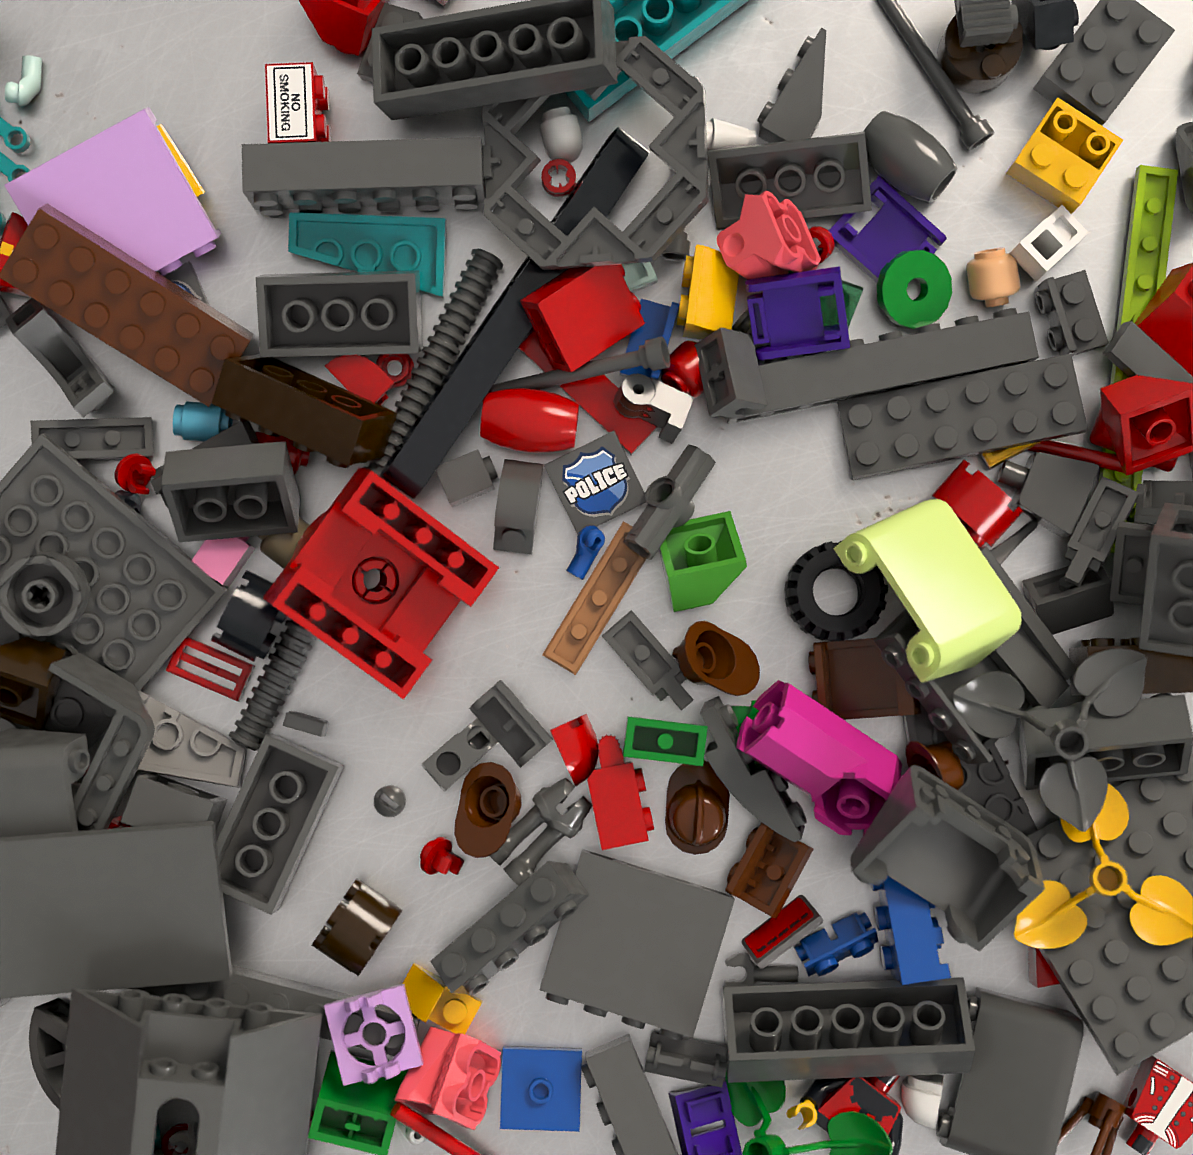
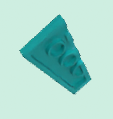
M289 212L288 252L356 272L419 270L420 290L444 297L446 218Z

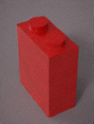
M622 264L569 268L520 300L554 369L572 373L645 324L640 313L641 304L635 294L629 290L624 280L625 271Z

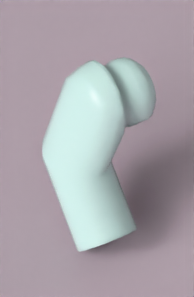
M29 55L22 57L20 82H7L5 84V100L8 103H18L19 106H25L39 93L42 58Z

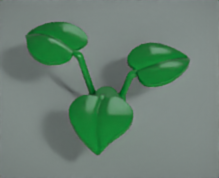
M726 1070L725 1081L734 1117L747 1127L756 1126L763 1120L760 1128L754 1131L755 1138L745 1144L743 1155H792L831 1148L830 1155L892 1154V1143L884 1128L873 1118L855 1111H846L830 1119L828 1122V1134L831 1141L786 1147L784 1141L779 1136L766 1134L772 1122L769 1113L779 1111L784 1105L786 1098L784 1080L728 1083Z

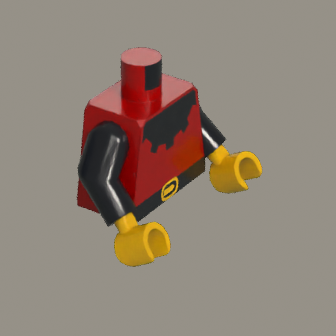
M900 1076L815 1079L800 1099V1104L792 1106L787 1110V1117L792 1118L800 1112L803 1116V1123L799 1126V1130L808 1128L816 1123L828 1132V1122L837 1114L846 1111L863 1113L873 1118L884 1128L892 1143L891 1155H899L902 1142L903 1116L900 1113L901 1106L887 1093Z

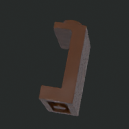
M875 638L813 643L814 651L809 652L808 661L810 673L812 675L816 674L817 690H813L812 699L843 720L921 714L920 701L908 693L905 688V682L898 672L883 660L881 650L873 641Z

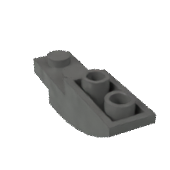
M719 696L705 702L700 714L708 726L714 741L709 743L704 755L716 775L739 803L759 821L793 842L801 840L805 828L804 824L807 823V819L801 805L797 801L792 803L786 791L789 789L788 782L762 764H754L756 760L736 748L739 736L736 729L738 720L729 704L724 706Z

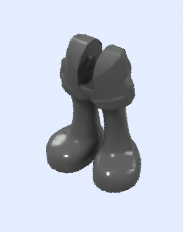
M567 778L558 781L551 787H543L532 799L535 805L517 824L510 828L506 842L501 848L490 855L501 866L525 838L541 824L547 823V827L530 846L503 868L506 874L518 886L533 875L538 862L564 836L571 839L582 829L583 820L593 806L582 796L576 803L566 808L568 811L564 815L556 810V806L559 803L562 804L568 797L567 795L575 788Z

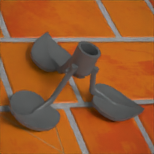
M1118 648L1099 651L1084 659L1078 666L1073 678L1075 688L1082 695L1086 696L1081 705L1079 719L1076 722L1064 719L1058 721L1053 727H1048L1025 711L1019 710L1025 700L1024 690L1016 678L1000 671H989L980 674L958 687L952 695L956 710L968 726L985 737L999 739L1010 736L1016 728V717L1025 720L1042 731L1046 736H1049L1059 755L1066 759V763H1053L1043 772L1039 782L1041 799L1052 813L1069 822L1079 831L1085 832L1098 817L1108 788V778L1102 764L1092 756H1083L1089 747L1088 736L1083 730L1088 724L1086 720L1089 706L1093 703L1094 708L1100 714L1111 717L1122 716L1131 711L1142 696L1147 657L1137 651Z

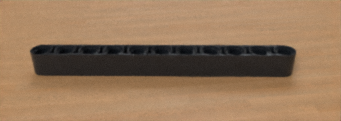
M617 127L604 142L551 220V223L568 236L593 207L607 217L647 158L649 150L621 128ZM526 257L384 466L380 477L412 499L421 492L533 327L520 300L569 268L543 270L530 257Z

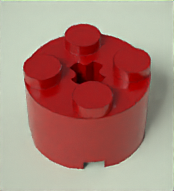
M963 460L931 496L934 499L945 501L952 508L978 548L984 544L992 547L1023 513V510L1018 506L1012 511L1007 506L1012 499L979 470L974 472L973 475L967 472L965 469L970 463Z

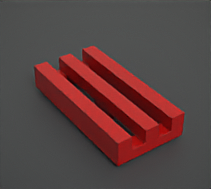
M187 637L174 651L166 671L240 702L243 695L242 692L248 684V678L253 672L255 665ZM186 645L243 669L240 676L185 653ZM180 660H183L236 683L234 690L182 669L177 665Z

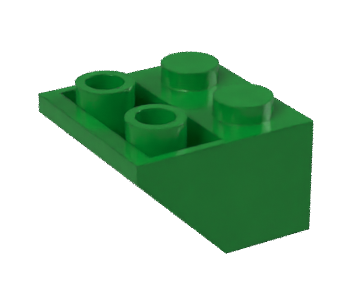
M331 1050L308 1138L376 1155H387L396 1119L391 1116V1110L397 1103L394 1099L408 1069L389 1079L385 1077L378 1078L374 1083L368 1084L360 1081L343 1086L336 1053ZM352 1055L359 1062L375 1066L374 1060Z

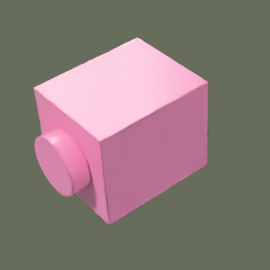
M250 536L205 540L192 561L211 578L229 587L255 548L247 543Z

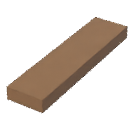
M624 521L542 654L574 675L581 668L646 558L630 550L624 543L626 536L632 529V526Z

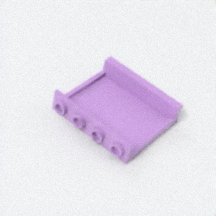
M150 107L137 112L4 185L28 225L37 210L48 203L154 271L159 270L162 276L182 266L181 257L193 252L197 258L217 247L214 240L221 235L219 229L215 230L155 124L157 120Z

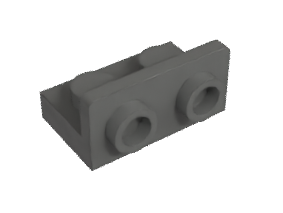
M1086 270L1056 279L1050 277L1038 285L1039 291L1036 292L1037 304L1040 312L1047 314L1051 327L1048 329V339L1054 351L1058 350L1060 356L1070 353L1074 356L1109 344Z

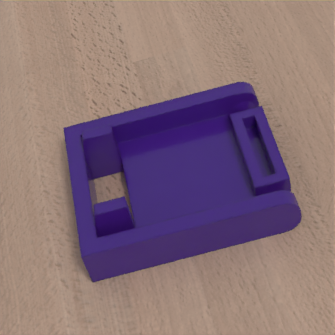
M880 176L870 184L871 202L880 210L858 233L848 223L856 213L843 214L828 230L834 238V245L876 283L881 269L886 263H890L898 253L908 250H924L934 254L937 249L926 239L929 237L939 246L947 240L943 232Z
M840 266L745 281L746 292H763L747 297L754 345L769 343L770 340V345L755 349L757 360L850 348ZM835 293L839 324L824 326L820 297Z

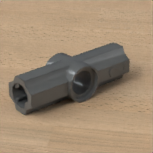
M688 444L669 474L656 479L648 486L645 492V500L648 505L624 540V543L630 550L643 558L652 560L672 528L682 526L688 522L695 508L692 498L716 463L709 454L696 446Z

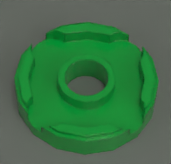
M908 250L898 253L880 271L876 284L878 304L888 316L887 318L894 324L912 329L932 324L939 320L946 311L952 296V278L948 268L938 256L924 250ZM916 278L920 282L921 291L919 296L912 300L907 294V287L909 282Z

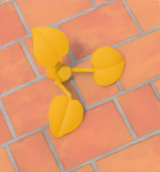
M1109 783L1103 807L1087 831L1081 832L1069 822L1060 818L1064 833L1073 842L1082 843L1092 839V845L1100 860V864L1095 866L1090 873V886L1071 898L1068 889L1063 884L1056 881L1043 880L1045 890L1016 916L1014 937L1017 941L1041 949L1067 946L1076 941L1083 934L1087 926V917L1076 904L1094 893L1101 896H1112L1121 891L1137 902L1130 910L1129 920L1136 935L1145 942L1163 946L1172 945L1193 937V896L1182 884L1170 877L1161 875L1150 876L1143 882L1139 895L1127 884V874L1124 868L1118 863L1109 861V857L1101 847L1099 839L1111 841L1118 838L1124 832L1129 821V810L1124 798Z

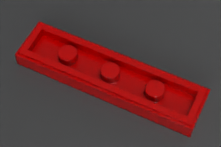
M534 330L518 349L543 373L557 370L553 368ZM605 375L557 385L574 402L578 403L579 407L607 433L615 431L622 447L630 455L658 428L641 418H628L620 414L614 404V397L619 388Z

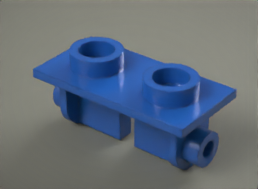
M855 912L832 924V928L838 937L832 941L825 928L800 940L801 944L794 948L801 962L809 959L808 962L804 963L808 977L815 973L818 976L826 975L839 966V961L851 955L853 958L862 957L874 949L873 944L879 942L875 928L869 931L866 930L872 927V924L865 912L860 915Z

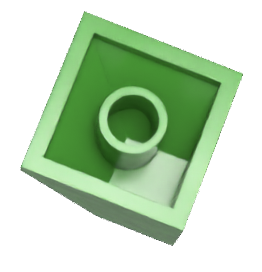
M731 511L689 519L682 526L673 527L659 548L667 589L674 612L713 604L747 567L746 558Z

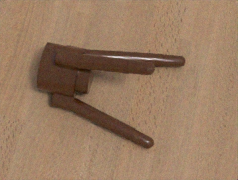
M1100 1092L1097 1093L1094 1100L1085 1097L1080 1108L1062 1127L1058 1145L1088 1113L1090 1117L1087 1122L1100 1129L1090 1155H1111L1118 1130L1124 1120L1122 1116L1127 1107Z

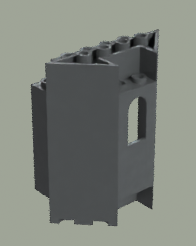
M72 988L55 1155H153L157 1111L164 1102L174 1098L190 1101L199 1112L196 1155H306L322 1014L273 1009L271 1005L266 1003H250L247 1006L232 1005V1002L229 1000L217 998L207 999L205 1002L194 1001L190 997L180 994L155 997L141 990H124L120 993Z

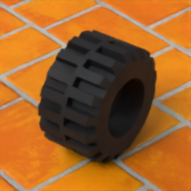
M826 542L804 553L795 565L791 567L788 573V581L785 582L784 591H786L787 595L785 603L786 607H789L791 611L790 616L792 620L797 622L801 626L800 629L806 634L809 633L815 636L814 638L822 641H843L869 631L868 629L878 622L880 619L879 615L881 611L885 610L887 604L884 600L885 594L888 593V585L884 584L883 577L885 576L879 567L876 566L866 573L856 574L849 571L834 550L840 542ZM828 569H841L847 572L856 583L858 590L856 604L845 614H828L817 605L814 599V582L822 572Z

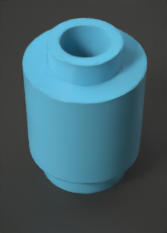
M186 401L184 405L177 404L174 408L173 433L175 436H182L183 440L205 442L233 426V419L227 417L224 414L225 410L216 405L210 404L208 407L201 402Z

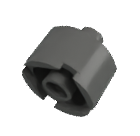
M53 551L40 552L18 560L5 571L0 579V612L5 621L22 634L30 636L54 635L74 624L82 616L87 607L91 590L85 573L74 560ZM43 587L50 591L48 594L49 599L41 601L38 597Z

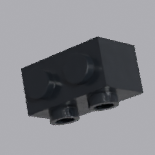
M1011 0L1012 5L1015 4L1017 7L1018 22L1023 27V33L1035 50H1052L1062 44L1074 42V26H1077L1079 23L1078 9L1074 0Z

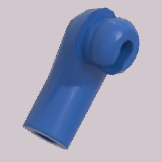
M586 526L580 530L577 536L576 553L566 570L581 580L584 579L605 542L604 533L596 526Z

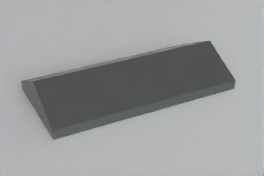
M865 132L707 151L717 228L729 227L740 220L745 194L760 195L764 191L771 192L779 203L784 199H789L802 213L803 218L872 211Z

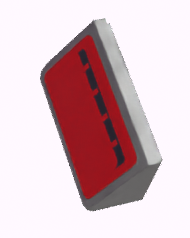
M799 895L782 908L777 919L770 917L745 936L741 942L758 967L764 969L823 923V918L805 896Z

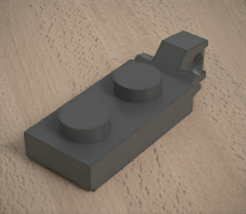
M1103 476L1101 477L1067 544L1068 550L1064 557L1072 562L1064 576L1066 578L1065 582L1080 587L1089 570L1098 573L1101 565L1104 566L1116 542L1119 521H1127L1139 497V492Z
M632 610L602 635L604 640L652 695L655 694L660 701L669 696L682 711L694 700L681 686L687 679L683 676L679 664Z

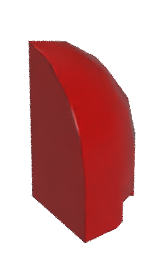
M338 356L324 365L348 391L381 406L389 398L386 393L389 389L391 390L396 386L394 381L377 364L364 356Z
M587 714L550 730L576 787L587 780L593 769L597 766L598 761L597 737Z

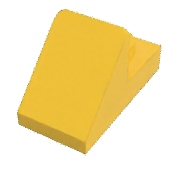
M413 963L402 983L405 985L411 1013L425 1023L429 1019L455 1034L462 1033L465 1035L483 1000L473 995L451 994L441 977Z

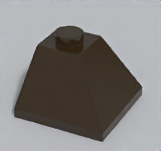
M28 637L0 645V718L43 731L61 677L48 669L51 663L65 658L66 650L58 648L52 643L40 642Z

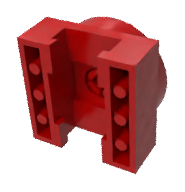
M358 468L328 510L317 517L305 530L295 548L292 559L263 596V599L404 700L432 662V659L423 653L459 602L462 601L471 607L500 567L372 470ZM377 568L380 573L379 583L374 588L367 589L364 585L365 574L362 571L368 572L370 569Z

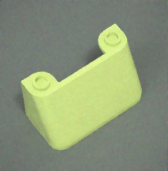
M932 499L920 502L847 536L834 548L844 566L853 573H866L878 566L920 629L909 641L906 655L909 665L921 683L975 667L1012 637L1020 628L1022 619L1018 605L952 508L943 500Z

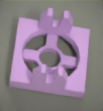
M404 984L324 1005L343 1086L360 1081L370 1084L381 1077L389 1079L400 1074L403 1070L424 1064ZM381 1004L391 1008L399 1016L400 1020L387 1023L384 1019L377 1017L375 1006ZM362 1009L364 1022L360 1025L359 1031L344 1035V1027L348 1017L353 1012ZM371 1022L380 1023L386 1030V1038L379 1045H371L363 1037L364 1027ZM404 1033V1042L401 1050L388 1062L385 1051L386 1044L391 1036ZM361 1044L366 1049L371 1050L375 1066L357 1061L348 1052L347 1048Z

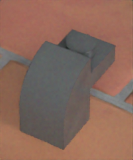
M504 459L495 512L493 550L532 555L543 464Z

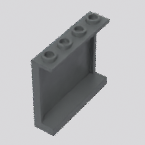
M979 547L1018 605L1022 619L1021 628L1061 676L1068 680L1077 670L1075 665L988 547ZM905 609L873 640L881 650L883 660L898 672L905 682V688L908 693L920 701L929 713L930 722L948 738L952 744L953 752L959 759L966 762V764L990 763L993 757L988 750L998 739L985 737L971 729L956 710L952 695L955 689L980 674L989 671H1003L988 655L975 667L921 683L909 665L906 655L909 641L920 629ZM1026 699L1019 710L1026 711L1031 706Z
M582 849L575 875L589 896L578 904V909L571 916L560 921L540 984V991L547 992L545 998L558 1004L568 1005L569 1000L585 1004L583 1010L597 1016L606 1017L607 1012L623 1016L621 1022L632 1027L644 1029L645 1023L661 1028L659 1034L674 1040L682 1041L683 1035L693 1038L735 898L727 893Z

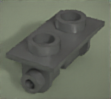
M656 1032L651 1033L644 1072L722 1088L727 1070L724 1046L685 1038L679 1041Z

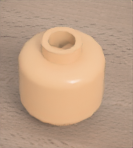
M993 248L975 252V259H972L966 265L971 297L975 300H985L986 307L1008 304V296L1017 293L1020 289L1016 259L1011 254L1005 253V248Z

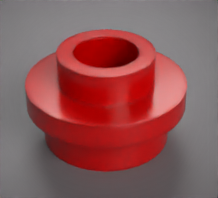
M380 354L377 358L376 364L396 384L395 388L406 385L407 379H412L411 371L414 368V363L409 354ZM394 362L402 365L401 373L396 376L388 373L389 365Z

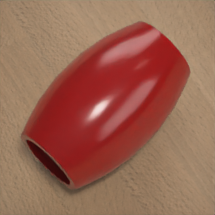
M514 388L487 393L483 400L480 437L501 447L523 452L548 453L574 448L579 404L559 394L544 390Z

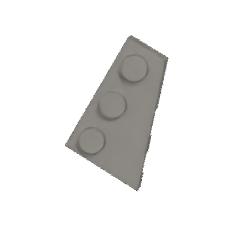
M141 691L139 692L153 720L155 733L137 769L138 771L239 788L247 751L245 747L192 720Z

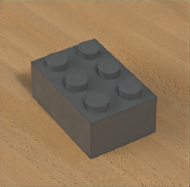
M1100 0L1074 33V42L1065 45L1033 89L1051 103H1054L1057 97L1103 126L1175 32V29L1136 0Z
M286 441L168 451L165 453L161 487L179 543L298 532L300 496Z

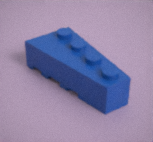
M889 876L880 885L870 883L872 891L878 890L880 906L875 907L874 911L878 930H884L886 946L880 947L884 970H890L891 975L902 985L951 978L948 963L941 964L939 961L937 949H941L942 944H944V938L937 918L931 917L930 909H935V905Z

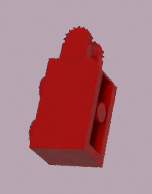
M606 734V736H602V739H599L597 749H599L598 755L601 768L593 769L587 778L602 850L649 841L647 831L654 830L650 807L642 808L639 796L640 792L646 791L642 768L634 769L632 761L624 763L622 748L619 747L621 745L618 742L619 739H616L611 734L610 736Z

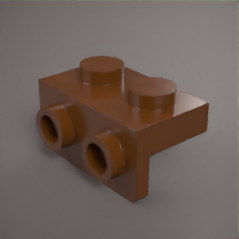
M761 822L760 826L754 828L746 841L747 850L741 861L731 868L727 877L728 885L725 892L777 919L814 849L801 841L793 842Z

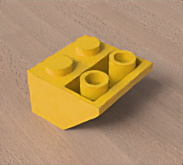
M1057 97L1006 174L1058 208L1063 205L1072 214L1082 204L1121 145L1123 139Z
M696 245L694 256L686 255L681 287L689 289L688 295L681 294L676 325L684 326L682 337L701 340L720 327L732 330L739 274L725 264L720 251L704 245Z

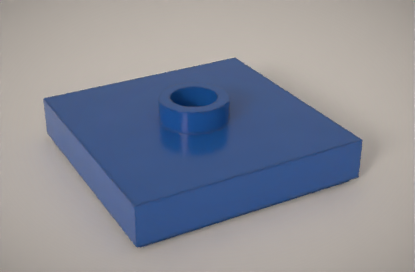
M503 1046L500 1129L580 1132L582 1049Z

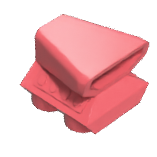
M764 191L760 195L745 194L740 220L721 231L717 236V244L725 264L747 280L788 274L789 271L796 273L816 270L821 261L802 213L789 199H784L779 203L777 198L769 191Z
M430 1026L420 1046L424 1064L408 1069L394 1101L401 1102L422 1114L439 1115L464 1128L475 1130L486 1113L489 1087L494 1084L499 1075L501 1052L478 1039L462 1033L455 1034Z

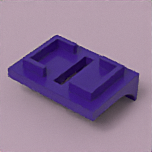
M723 1081L722 1088L706 1085L687 1091L668 1093L682 1155H742L726 1081ZM723 1120L724 1126L691 1135L690 1129Z

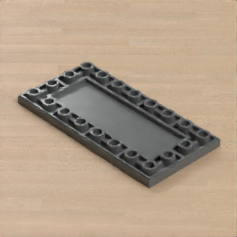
M214 821L0 837V998L71 993L72 988L101 991L231 980L232 966Z

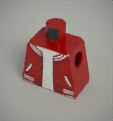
M1153 1055L1141 1062L1123 1103L1127 1107L1124 1113L1138 1123L1126 1144L1142 1155H1148L1159 1138L1178 1149L1193 1134V1082Z

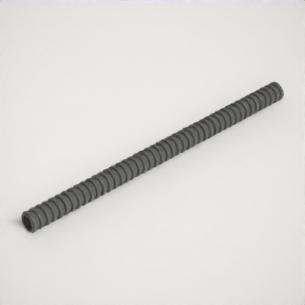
M472 249L471 255L473 258L466 261L465 265L468 268L466 271H461L460 277L462 280L461 282L456 281L454 286L457 290L450 293L449 298L451 302L445 303L444 309L446 312L439 315L438 319L441 322L439 325H434L433 331L435 334L428 337L427 340L430 344L428 347H423L422 352L424 356L423 358L418 357L416 362L419 366L417 369H412L411 374L414 376L412 380L407 379L406 385L408 388L401 391L400 395L403 397L401 402L396 401L395 403L398 414L384 456L369 460L368 467L364 466L363 469L372 470L380 476L384 466L441 384L443 377L447 375L448 367L454 365L455 362L452 359L454 356H459V345H464L466 342L463 338L464 335L471 332V328H469L470 323L474 324L477 320L474 316L475 313H480L482 310L480 303L487 300L486 291H491L493 288L492 284H490L491 281L498 278L497 269L502 270L504 266L497 256L483 249ZM292 619L291 621L286 620L285 626H287L285 632H280L279 636L282 639L280 643L275 642L273 647L276 648L274 654H269L268 658L271 661L269 665L264 664L262 669L265 673L263 676H258L257 681L260 683L258 687L253 686L251 691L254 695L252 698H247L246 703L249 705L247 709L241 710L240 714L243 716L241 720H236L235 725L237 728L229 734L234 742L254 751L259 749L261 740L267 734V729L273 727L272 719L273 717H278L279 712L277 709L279 706L284 705L283 697L284 695H289L291 690L288 687L290 683H295L294 675L296 672L300 673L302 668L299 665L301 661H306L305 653L307 650L311 651L313 647L310 645L312 639H317V637Z

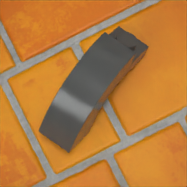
M31 297L5 319L12 334L48 371L60 386L72 407L83 418L90 412L97 411L104 406L108 397L114 393L112 390L114 388L87 352L45 305Z

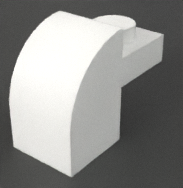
M1061 205L1029 233L1009 254L1016 259L1017 263L1036 282L1089 232Z

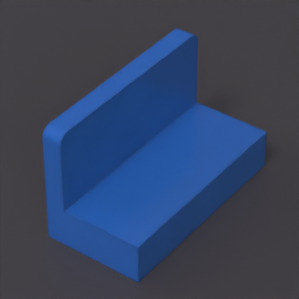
M641 298L640 313L645 324L631 333L626 353L639 350V346L644 345L646 340L661 336L665 339L668 346L680 304L672 302L670 307ZM643 366L621 370L620 375L627 377L638 373L658 380L661 369L652 371L651 368L644 369Z

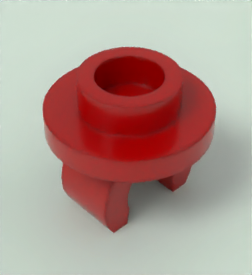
M137 453L130 454L118 463L115 470V480L125 491L148 495L150 490L145 486L151 477L155 476L156 470L145 456Z
M438 837L435 840L429 841L423 847L420 854V867L422 871L429 875L436 874L437 872L447 874L448 870L458 875L464 860L451 853L452 843L448 839Z

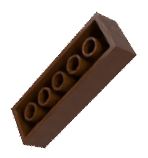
M48 203L37 210L0 272V278L208 407L212 403L224 360L241 357L254 333Z

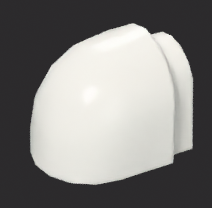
M569 107L555 108L545 112L542 116L540 133L548 157L551 160L563 159L569 163L575 161L580 156L583 148L582 134L577 116L571 114Z
M937 1074L908 1075V1079L902 1081L901 1103L906 1114L915 1123L935 1129L944 1076Z

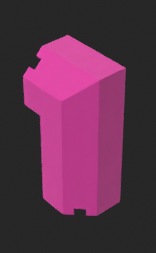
M777 680L758 697L753 705L754 708L759 710L755 718L752 720L746 716L741 724L736 748L812 797V802L815 803L814 815L816 820L839 835H852V830H864V836L900 779L903 763L897 755L791 684Z

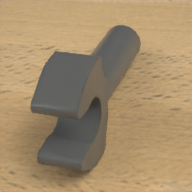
M736 953L725 960L726 966H740L746 971L744 978L741 980H725L726 987L753 986L756 982L798 983V967L766 966L764 969H760L750 960L748 953Z

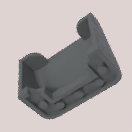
M8 728L0 732V837L78 831L71 784L79 780L90 765L86 734Z
M916 765L911 766L900 777L850 858L851 871L861 882L880 885L889 876L945 911L948 924L947 930L951 937L961 944H968L979 952L1045 890L1035 847L1022 832L927 770Z
M976 987L975 995H970L967 999L975 1045L974 1059L970 1073L962 1074L955 1107H950L947 1114L942 1112L939 1116L936 1136L940 1137L939 1142L942 1146L968 1155H1056L1084 1033L1083 1020L1065 1009Z

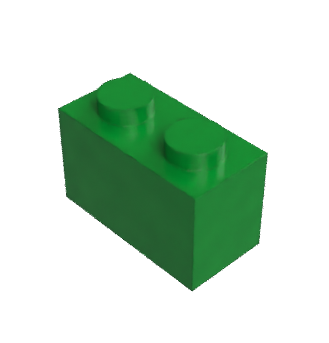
M627 716L623 757L703 766L708 726Z

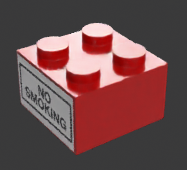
M313 62L265 64L268 143L331 142L330 126L326 125V117L323 114V111L330 110L328 87H325L324 76L317 74Z

